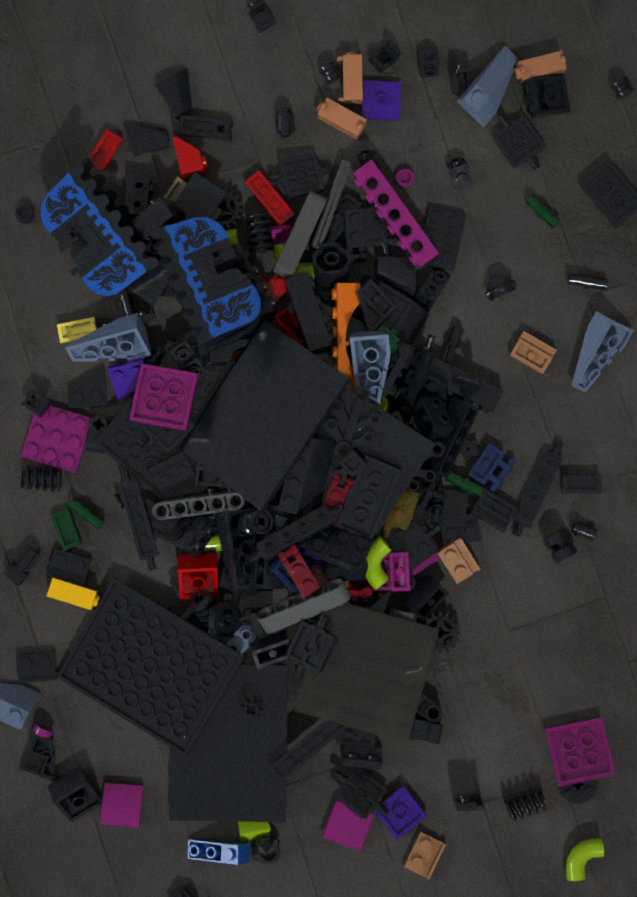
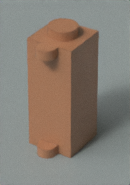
M562 51L519 61L514 69L516 80L519 79L521 85L531 77L564 74L567 69L565 56Z
M348 52L346 55L337 57V62H343V98H338V103L362 104V54Z
M326 98L325 102L321 101L316 109L318 119L356 140L359 138L367 122V119L329 98Z

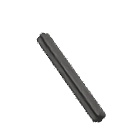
M342 160L311 244L312 248L316 250L324 243L351 168V162Z

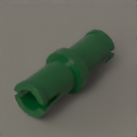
M534 194L525 202L537 214L536 216L542 218L551 229L555 228L561 221L549 210V206L544 205Z
M452 470L448 478L445 479V481L460 487V490H466L479 498L485 486L470 480V477H464Z
M76 497L72 498L67 505L80 515V519L86 520L97 530L105 522L104 519L92 511L90 506H85Z

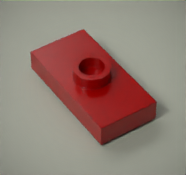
M106 129L89 156L93 166L104 172L123 142V138Z

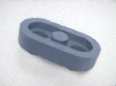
M243 625L235 632L234 637L225 644L228 646L234 645L237 647L238 652L243 653L249 647L248 643L254 642L256 639V633L252 631L250 625ZM245 631L250 633V637L247 639L243 637V632Z

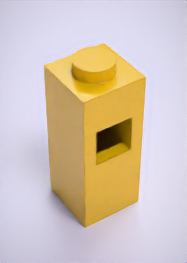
M52 578L47 597L89 610L97 607L100 601L99 591L57 578Z

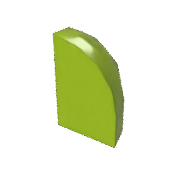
M238 821L240 840L242 842L259 839L261 836L267 835L271 829L268 822Z

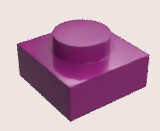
M290 224L271 227L274 245L286 244L291 233Z

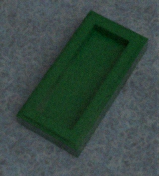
M69 508L50 514L63 551L82 544Z

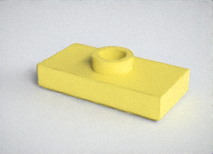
M95 317L57 324L60 343L75 341L97 330Z

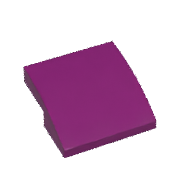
M390 551L381 562L382 569L390 578L378 589L374 590L372 587V591H410L409 552Z
M104 783L100 824L139 828L143 786Z
M335 800L322 837L361 851L374 814L370 813L367 819L363 821L341 802Z

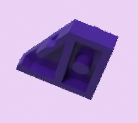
M145 358L107 367L118 402L122 401L136 389L141 363L146 364Z

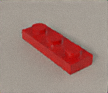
M259 170L244 182L279 226L284 225L295 216L294 212L277 191L270 186L268 180Z

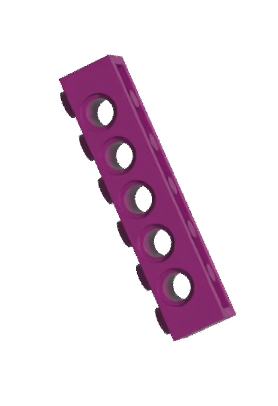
M372 159L353 173L355 175L353 181L358 188L363 187L367 193L364 196L370 204L375 203L378 208L375 210L381 220L383 218L387 220L389 224L386 227L391 234L394 235L396 233L400 238L397 242L403 251L407 249L410 252L411 256L408 258L414 266L419 265L421 268L439 255L436 248ZM370 179H376L378 185L376 188L370 189L367 187V182ZM386 194L389 197L387 204L382 205L378 202L380 195ZM398 210L400 212L399 219H390V212ZM405 225L411 227V233L408 236H403L400 232L401 228ZM415 241H420L423 244L422 249L418 252L413 251L411 247Z

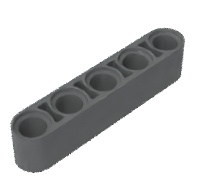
M310 190L273 273L286 279L293 276L328 198Z
M232 490L162 500L154 505L152 513L156 519L166 520L238 510L245 506L248 501ZM235 495L241 498V504H237L234 501ZM216 498L222 500V507L217 506ZM197 500L202 501L204 504L203 509L197 506ZM179 503L185 506V512L179 509ZM161 505L166 508V514H163L160 511Z
M337 578L319 585L320 589L305 598L300 593L265 607L257 613L256 618L266 633H273L340 606L349 601L351 594L342 579Z

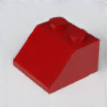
M172 137L183 180L189 181L194 172L203 178L206 177L205 171H208L205 155L201 156L198 149L180 138Z
M200 553L197 558L190 554H178L180 599H190L193 594L201 590H208L212 597H219L217 553Z

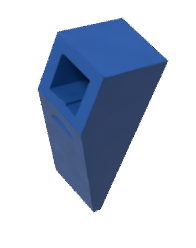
M188 839L187 859L233 865L249 862L250 842Z

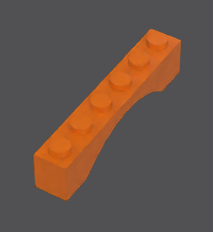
M337 283L331 289V299L334 300V307L331 308V318L334 319V326L331 328L334 338L331 355L334 357L335 369L351 379L347 387L355 391L354 369L347 355L345 340L349 319L359 305L356 292L360 288V283Z

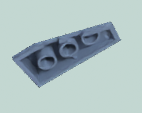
M506 46L499 51L457 100L483 128L497 113L518 62V58Z
M596 311L586 329L571 386L586 392L600 376V370L606 364L609 365L613 361L611 359L617 351L621 352L634 330Z
M138 313L121 317L65 345V349L73 362L97 361V359L115 361L116 358H127V361L152 356L146 328Z
M376 331L354 332L350 337L356 389L361 385L369 387L371 395L368 400L380 407L391 356L389 334ZM362 389L359 394L364 397L367 395V392Z
M0 682V721L20 730L25 728L40 692L22 684Z

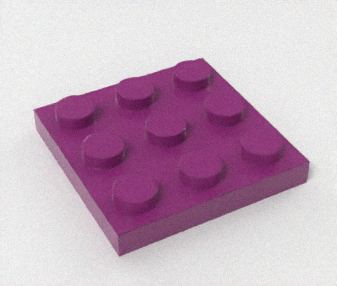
M141 363L129 420L187 431L199 376L198 373Z
M49 406L41 418L34 414L21 457L77 474L89 434L90 422L93 418Z
M602 717L545 729L558 787L616 775Z

